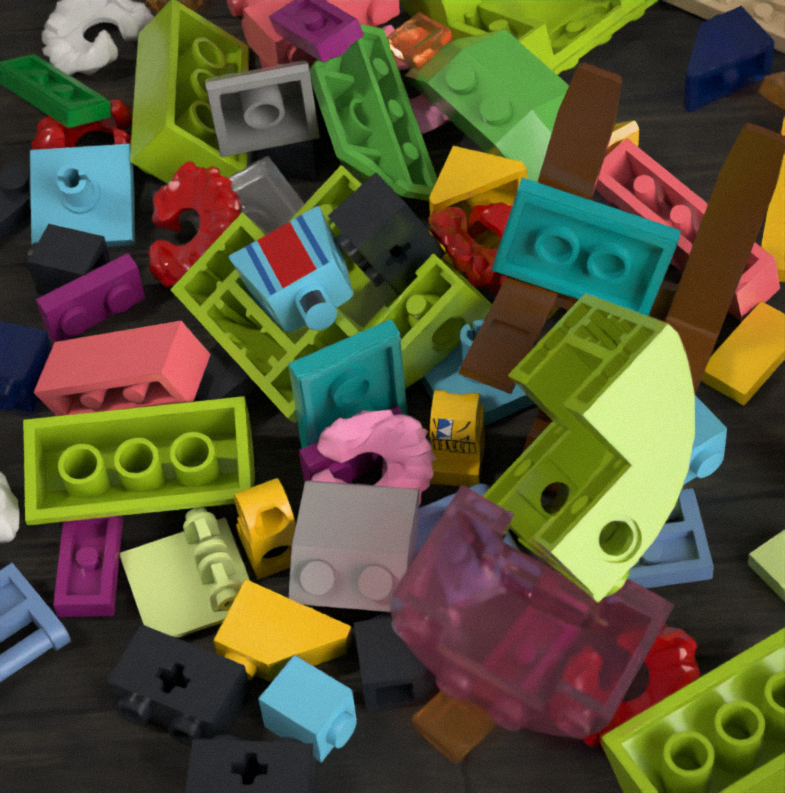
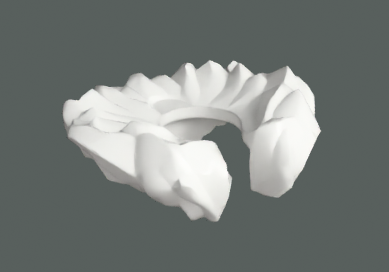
M62 0L57 2L55 11L45 23L42 41L46 47L43 48V54L50 56V63L68 75H73L76 72L84 75L94 74L100 68L107 66L117 59L118 49L112 41L110 34L105 30L99 33L94 43L85 40L83 35L90 26L101 22H110L119 27L121 36L125 41H138L139 32L154 16L144 3L132 2L131 0Z

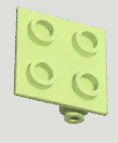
M204 507L193 508L186 513V521L183 525L184 532L119 553L143 624L175 638L222 623L245 579L250 581L226 517L216 520L215 515L207 512Z

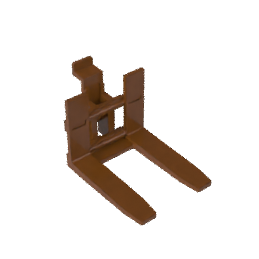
M584 62L579 64L559 107L537 183L592 200L616 123L622 86V77L620 75ZM745 123L723 162L679 284L663 280L648 315L668 323L679 334L688 359L694 394H696L778 184L785 155L784 135L752 123ZM507 276L460 367L459 374L512 394L516 384L508 377V374L541 341L538 339L554 304L556 303L557 306L566 309L565 315L579 299ZM539 409L538 415L528 434L523 452L552 423V420L541 409ZM558 483L549 484L542 493L555 498L558 493Z

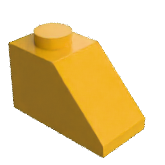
M245 579L214 639L216 654L245 665L248 680H252L254 675L267 681H272L294 655L312 666L346 655L351 646V626Z

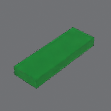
M35 54L0 62V84L67 128L111 117L109 100Z

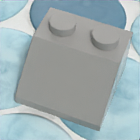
M305 60L240 73H231L205 80L221 157L320 138L310 71Z
M305 481L292 542L289 599L302 605L405 613L413 602L420 489Z

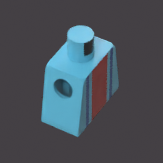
M319 206L228 256L252 297L284 332H294L305 325L312 330L328 328L337 317L335 306L338 307L349 301L354 294L342 248L334 240L336 237Z

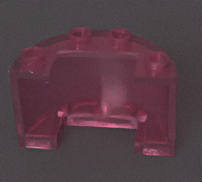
M461 485L391 594L390 609L394 632L405 641L415 656L437 676L435 681L441 691L457 700L468 699L488 711L492 720L505 729L518 731L521 727H525L546 734L584 739L588 735L601 731L614 716L675 605L628 578L617 592L610 595L607 600L602 598L598 603L563 575L506 544L504 539L514 514Z

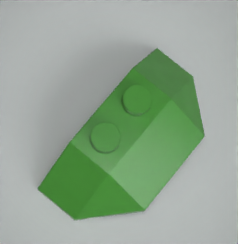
M360 24L365 36L351 44L343 55L329 59L324 63L317 59L309 69L311 82L336 156L346 170L362 183L366 182L377 172L397 195L429 201L431 192L438 179L385 30Z
M507 30L441 42L405 75L406 80L436 106L485 153L522 161L527 168V179L538 182L556 116L569 85Z

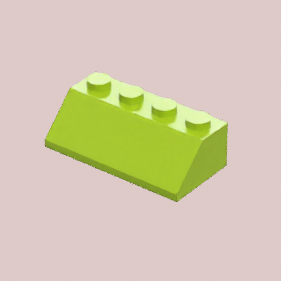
M170 0L138 34L130 162L138 166L143 172L154 175L168 184L171 182L175 171L187 161L194 162L196 167L208 168L214 166L220 169L222 176L230 180H241L247 173V152L221 157L205 80L231 73L248 71L249 46L176 0Z
M244 396L23 420L25 521L27 525L235 504L233 494L254 487L255 469L252 427Z
M785 628L601 737V744L623 793H785Z

